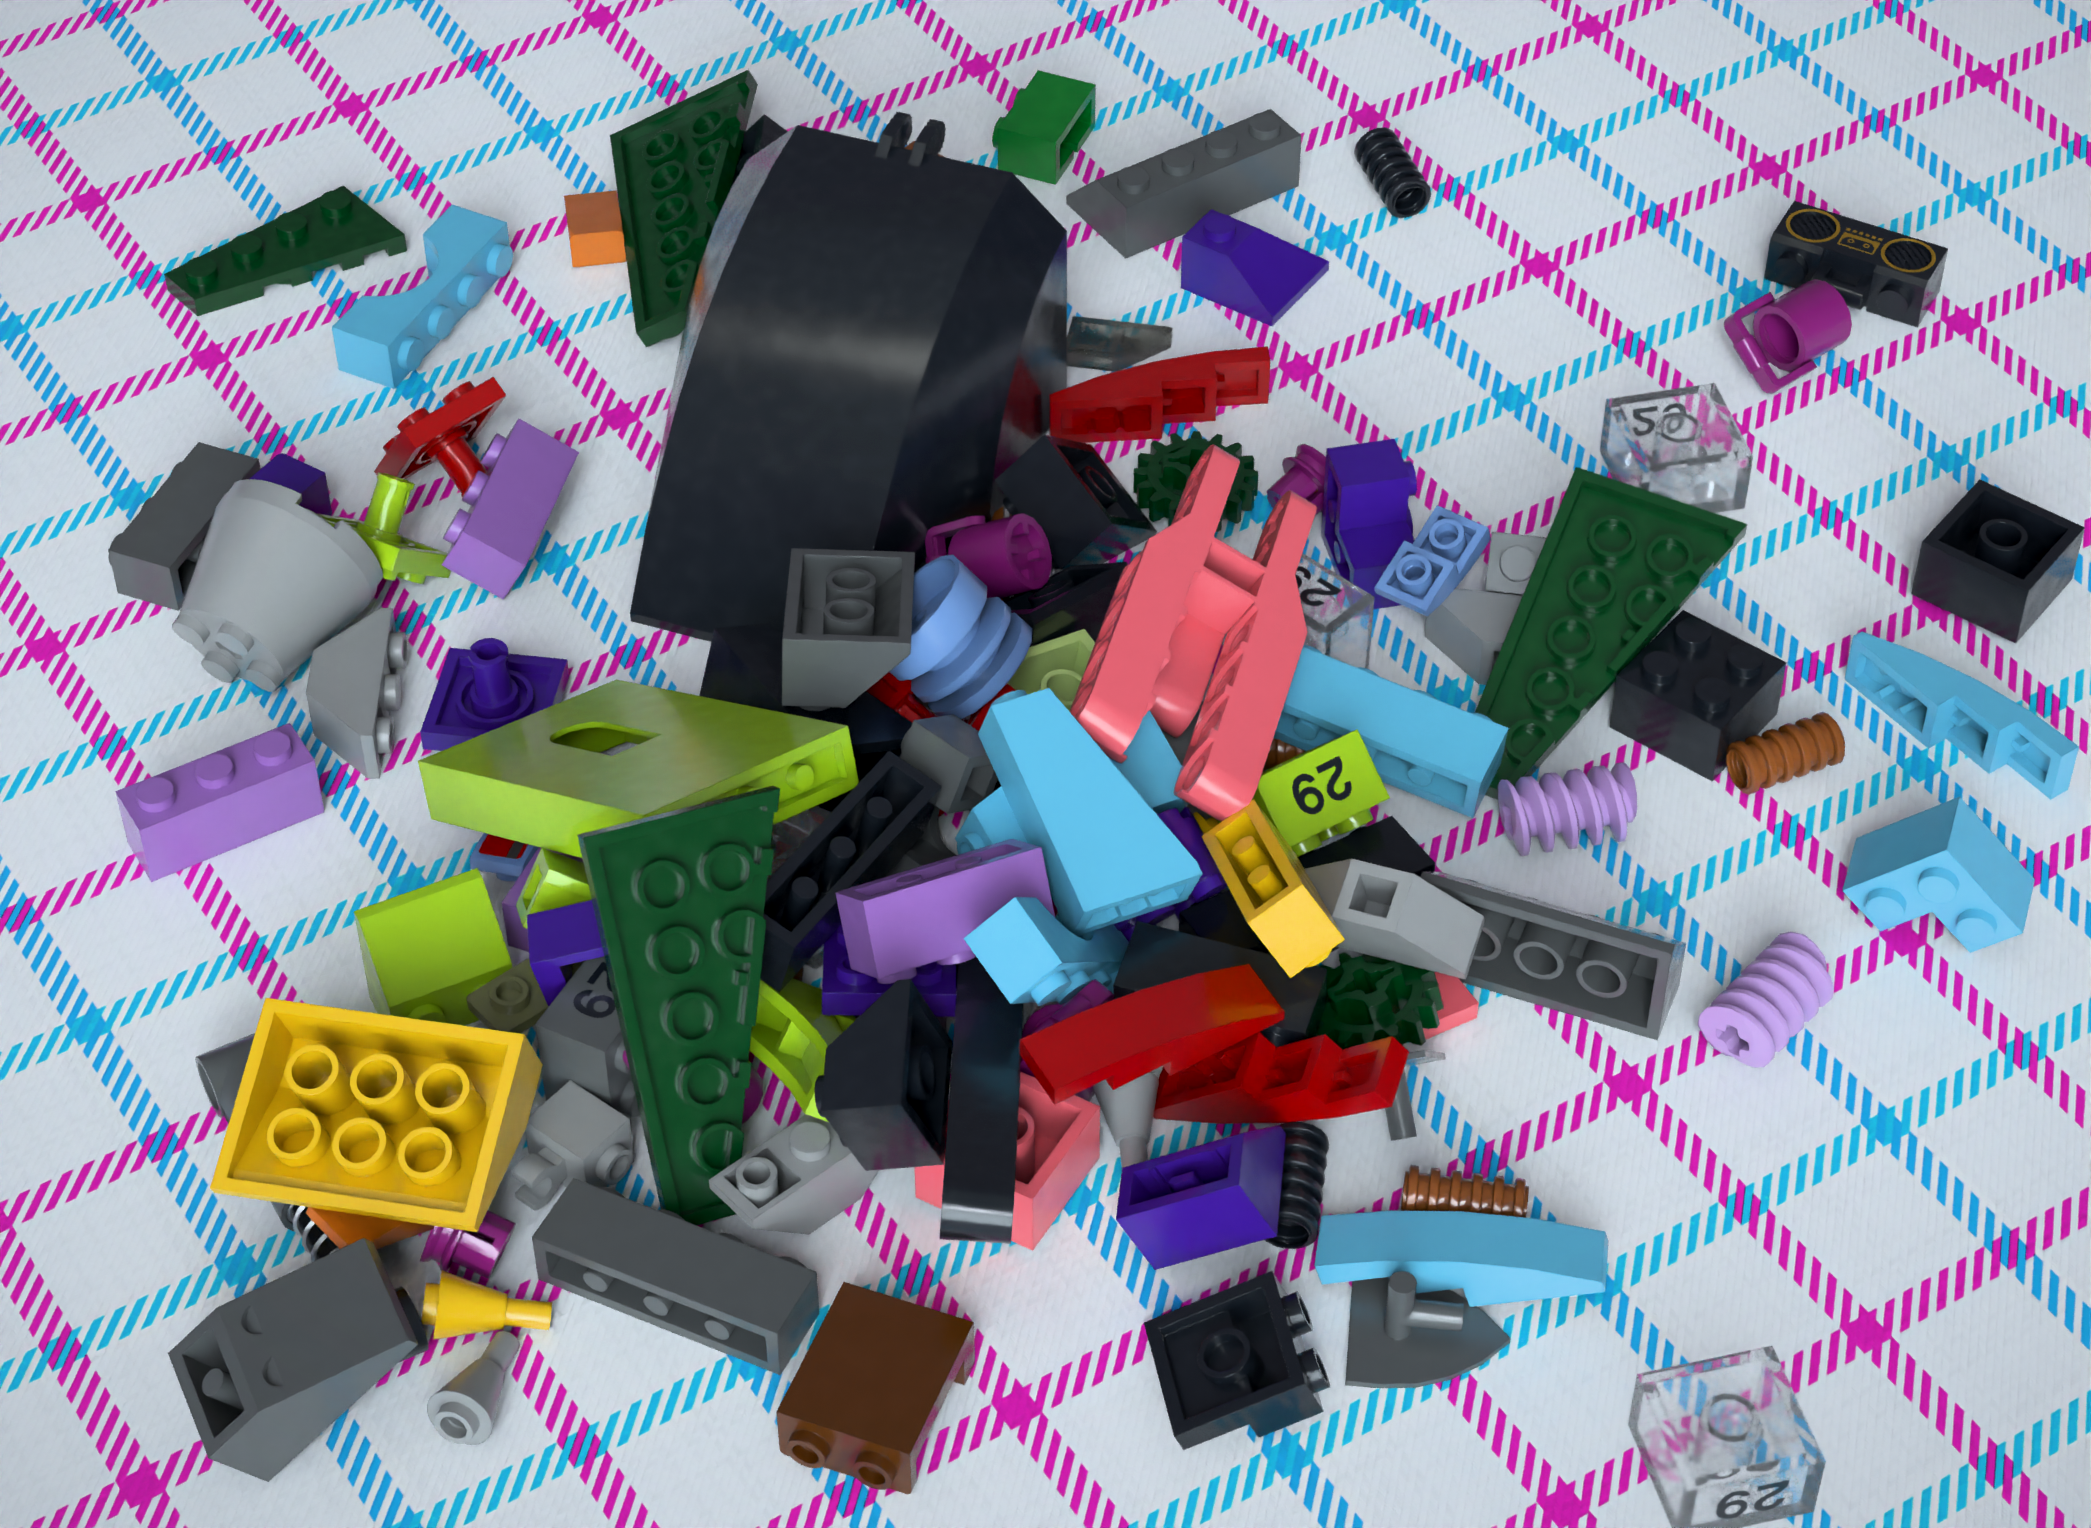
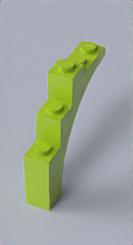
M541 848L516 903L524 928L528 929V914L592 900L584 863ZM792 978L778 992L760 979L756 1026H752L749 1051L768 1066L783 1082L805 1114L827 1121L825 1117L820 1116L816 1107L815 1082L819 1075H824L826 1048L856 1019L854 1015H822V989Z

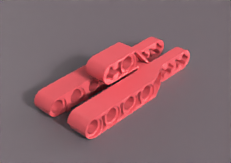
M1212 444L1206 449L1192 470L1172 524L1149 538L1145 543L1144 549L1122 570L1072 703L1070 713L1103 752L1118 763H1123L1128 756L1123 753L1133 740L1143 717L1149 710L1161 731L1173 738H1178L1187 729L1200 707L1224 636L1227 633L1173 791L1174 795L1222 822L1230 815L1247 806L1256 792L1308 633L1295 574L1317 507L1312 502L1289 490L1280 498L1270 513L1259 539L1253 560L1215 538L1214 535L1234 482L1240 460Z

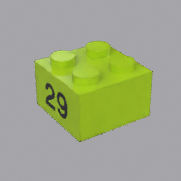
M1357 729L1262 772L1252 800L1254 799L1296 853L1297 857L1323 845L1322 841L1337 834L1342 835L1372 821L1374 818L1369 808L1390 797Z

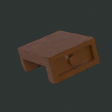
M843 1282L776 1412L779 1449L781 1453L790 1456L794 1461L805 1467H824L857 1478L864 1485L874 1489L885 1490L889 1488L904 1494H911L917 1482V1457L953 1382L965 1385L975 1365L974 1322Z

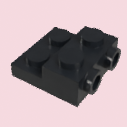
M1273 1271L1144 1322L1173 1435L1183 1450L1248 1424L1259 1438L1324 1412L1318 1392L1330 1388L1329 1378L1317 1350L1314 1347L1305 1350L1301 1336L1313 1331L1308 1310L1298 1291L1287 1295Z

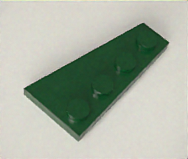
M341 186L324 193L321 197L301 207L280 215L276 219L244 235L235 237L232 241L200 257L189 260L187 263L164 275L168 292L196 316H201L264 296L265 286L277 283L291 284L294 287L313 281L311 273L313 271L339 264L341 269L345 271L364 265L363 256L385 249L390 257L406 252L407 247L404 233L345 186Z

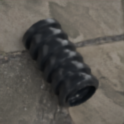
M1376 128L1364 134L1356 143L1354 150L1355 159L1361 165L1375 191L1380 195V199L1386 205L1387 210L1392 216L1397 218H1406L1418 214L1426 207L1430 200V186L1424 180L1416 164L1411 160L1410 155L1406 152L1397 135L1388 128Z
M1287 1122L1280 1124L1286 1133L1277 1236L1265 1241L1280 1248L1300 1249L1315 1242L1319 1233L1318 1221L1321 1216L1320 1205L1323 1200L1322 1188L1325 1183L1324 1171L1327 1166L1326 1155L1329 1150V1141L1327 1135L1312 1124Z

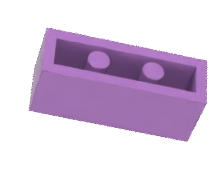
M519 418L506 438L496 433L480 461L481 464L489 468L487 473L485 474L478 470L462 498L463 502L471 505L468 512L459 508L443 536V539L452 545L442 566L504 599L526 567L579 452Z
M290 723L115 791L127 842L151 882L325 812L315 760Z
M1015 839L1005 840L835 892L850 967L855 971L877 978V982L881 984H891L897 980L911 979L917 975L916 967L935 961L940 965H952L973 959L976 955L963 938L1014 897H1036L1055 917L1042 847Z

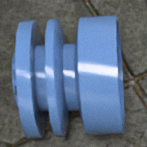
M954 555L940 556L914 573L911 654L893 668L890 673L899 681L912 680L911 691L923 703L928 702V707L937 716L954 714L958 718L963 719L975 713L993 699L1013 677L1025 659L1031 645L1032 628L1016 613H1011V608L999 597L987 598V586Z

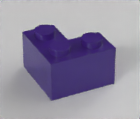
M1395 439L1326 448L1321 537L1351 613L1401 605L1376 594L1374 589L1404 540L1411 544L1415 541L1408 499L1409 496L1416 495V473L1412 462L1403 460Z

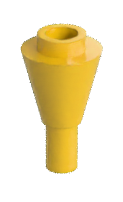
M442 1270L440 1284L426 1282L421 1322L423 1325L435 1326L433 1340L501 1330L504 1326L549 1330L552 1302L507 1298L508 1294Z

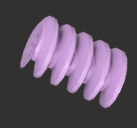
M1616 763L1611 772L1605 766H1593L1587 773V776L1580 769L1568 770L1563 780L1557 773H1545L1539 783L1532 776H1524L1518 779L1515 788L1508 780H1500L1498 784V805L1509 840L1514 841L1520 856H1527L1530 852L1531 837L1537 836L1543 851L1546 853L1553 852L1555 833L1562 834L1568 849L1577 848L1579 831L1583 829L1586 830L1592 845H1601L1604 826L1610 827L1617 842L1625 841L1627 825L1633 822L1637 813V792L1630 768L1626 763Z
M1795 932L1779 934L1770 943V946H1767L1756 957V960L1748 965L1741 972V975L1730 983L1726 990L1699 1015L1698 1027L1704 1038L1714 1049L1726 1056L1734 1057L1739 1062L1754 1068L1765 1067L1773 1060L1775 1052H1780L1789 1043L1790 1037H1794L1804 1028V1022H1809L1818 1013L1819 1007H1823L1833 998L1834 986L1830 975L1826 971L1825 956L1818 946L1804 934Z

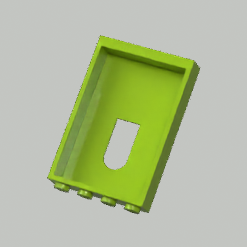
M617 679L418 760L432 820L582 858L578 834L769 786L780 788L778 812H774L773 825L844 794L854 789L859 783L847 725ZM625 742L639 744L613 756L601 754V752Z

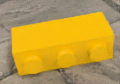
M1254 799L1247 806L1230 815L1201 836L1248 925L1290 978L1304 968L1313 967L1321 963L1328 957L1335 946L1345 940L1296 853Z

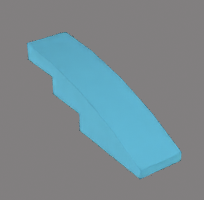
M1860 632L1853 636L1845 680L1928 749L1947 739L1988 774L2007 764L2050 800L2068 790L2079 746L2048 723L1977 679L1924 654L1865 632Z
M1391 1210L1321 1216L1314 1266L1322 1285L1384 1277L1390 1278L1393 1273L1398 1271L1409 1272L1416 1279V1293L1463 1288L1469 1306L1474 1307L1605 1292L1609 1241L1605 1231L1535 1218L1464 1211Z

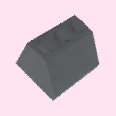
M791 548L782 638V706H799L808 711H823L830 707L846 708L911 654L915 552Z

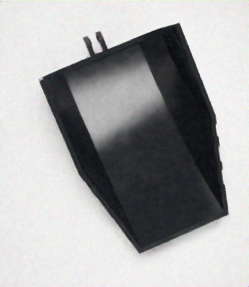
M896 112L894 117L891 118L880 136L879 143L797 125L747 160L714 224L688 306L631 604L630 618L632 622L710 642L712 641L714 628L768 623L783 633L791 548L915 552V573L926 565L925 539L930 528L970 516H985V522L987 523L992 521V516L996 510L1004 507L1005 511L1003 499L1006 495L995 482V479L1044 434L1047 435L1049 431V394L1067 388V230L1012 172L938 156L941 148H943L946 135L943 121L930 119L927 122V126H924L917 137L912 150L905 149V145H907L912 133V117L910 116L911 114ZM953 536L945 539L947 555Z

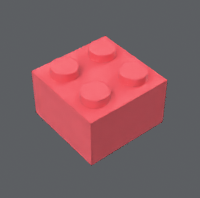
M1021 1071L1011 1241L1033 1251L1100 1157V1106L1076 1095L1054 1105L1038 1080ZM944 1165L914 1167L916 1198L941 1209Z

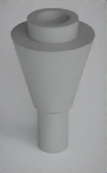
M1152 1072L1115 1090H1112L1106 1080L1093 1085L1094 1093L1116 1146L1120 1148L1122 1168L1148 1160L1146 1145L1149 1143L1159 1087V1079Z
M506 1331L497 1332L480 1359L475 1360L428 1400V1417L437 1432L446 1440L457 1444L477 1445L485 1442L490 1437L504 1382V1372L520 1348V1343L513 1334Z

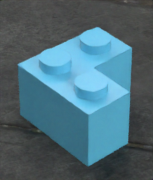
M1957 797L1857 837L1842 891L1880 932L1933 912L1971 953L2023 933L2035 879L1962 798Z

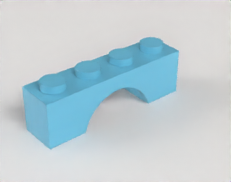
M451 205L423 233L429 278L421 285L403 293L389 296H362L332 326L338 369L395 389L411 371L419 367L423 358L440 340L445 339L450 334L457 322L471 308L477 306L482 296L500 277H504L508 273L513 261V251L509 244L507 222Z
M1014 897L963 938L1010 1004L1037 1003L1038 1006L1056 1001L1059 1005L1065 1004L1094 979H1097L1114 994L1113 984L1129 944L1128 940L1121 931L1116 929L1114 924L1076 936L1065 928L1059 914L1054 917L1036 897Z

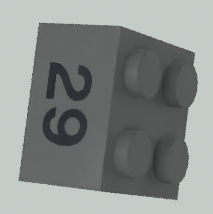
M605 957L586 960L535 1024L539 1056L543 1064L542 1077L545 1098L547 1101L571 1080L627 1118L638 1117L640 1113L631 1073L623 1061L625 1046Z

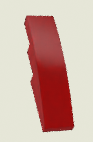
M1268 346L1212 351L1154 361L1101 375L1049 394V435L1082 443L1162 439V424L1215 421L1216 406L1268 404L1270 380Z
M1250 964L1198 973L1145 988L1077 1013L1020 1039V1055L1055 1105L1103 1080H1106L1112 1090H1115L1161 1066L1171 1076L1284 1020L1285 1011Z
M1258 1032L1171 1076L1163 1067L1159 1076V1087L1153 1117L1161 1120L1216 1124L1286 1123L1338 1118L1389 1108L1393 1105L1409 1051L1393 1036L1342 1049L1326 1034L1276 1047Z

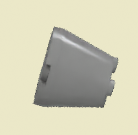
M256 479L239 480L233 484L231 489L224 494L217 504L180 613L172 624V629L180 638L192 644L196 650L205 656L201 661V665L213 677L230 683L236 676L252 682L263 690L274 692L283 680L313 655L314 649L334 637L367 608L377 592V586L383 578V572L377 557L370 547L343 520L337 522L332 527L321 516L299 505L302 501V494L268 481Z

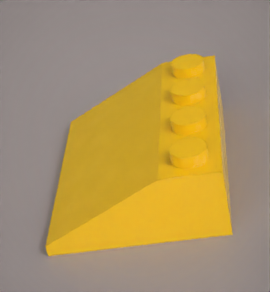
M265 998L210 1189L214 1193L478 1232L527 1128L543 1064L525 1034Z

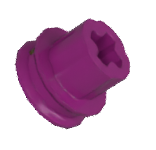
M1298 445L1295 457L1283 459L1282 467L1285 474L1266 491L1267 499L1271 506L1274 508L1280 498L1287 491L1291 490L1316 505L1315 516L1322 512L1326 457L1309 445Z
M488 1210L478 1232L434 1226L422 1252L420 1262H428L432 1259L440 1263L441 1271L446 1272L454 1262L489 1279L510 1240L516 1223Z

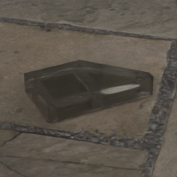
M1073 316L1067 335V366L1113 372L1123 370L1171 348L1173 328Z

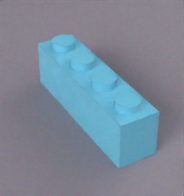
M1303 645L1273 738L1307 751L1358 729L1382 782L1474 818L1501 764L1509 728L1493 722L1483 714L1467 712L1437 700L1425 691L1409 689L1379 677V675L1367 668L1351 666L1322 654L1314 647Z

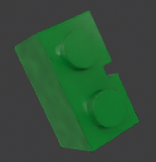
M1038 70L1027 87L1019 89L1013 107L1006 117H1000L996 122L992 144L993 147L998 148V169L1012 172L1014 175L1056 185L1074 159V152L1078 153L1095 128L1096 84Z

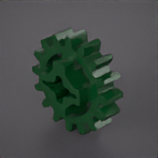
M1193 431L1191 438L1187 440H1182L1176 433L1170 434L1169 445L1166 446L1160 442L1153 441L1150 454L1140 453L1138 455V468H1134L1133 493L1137 494V505L1140 509L1149 508V520L1152 522L1161 520L1164 517L1167 518L1169 527L1172 524L1192 470L1206 449L1214 444L1240 460L1234 482L1216 532L1221 531L1223 519L1238 524L1241 522L1242 510L1252 511L1254 508V496H1257L1258 471L1254 470V457L1242 456V445L1240 443H1234L1228 447L1223 446V435L1216 434L1210 441L1202 439L1200 431Z
M1345 952L1339 954L1340 966L1335 969L1325 965L1319 966L1327 968V1000L1315 1037L1326 1034L1342 1049L1393 1036L1402 1045L1410 1042L1422 1046L1426 1042L1423 1028H1438L1440 1022L1437 1011L1444 1009V1004L1434 971L1366 954L1352 958Z

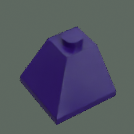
M1213 209L1182 236L1181 289L1269 326H1273L1329 270V261L1257 227Z

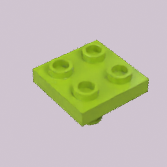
M378 472V480L364 522L357 519L318 514L332 527L341 520L350 526L366 542L377 557L384 579L395 581L396 577L411 582L424 584L426 576L449 578L451 570L442 566L447 555L446 552L403 537L402 534L398 533L411 490L415 486L413 482Z

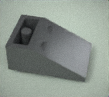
M362 1238L217 1307L181 1340L168 1355L208 1458L269 1482L418 1345V1342L374 1243Z

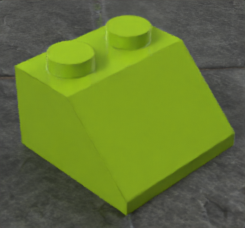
M478 868L354 911L369 997L378 1014L466 1026L479 1021L468 1009L467 996L513 968L486 886Z

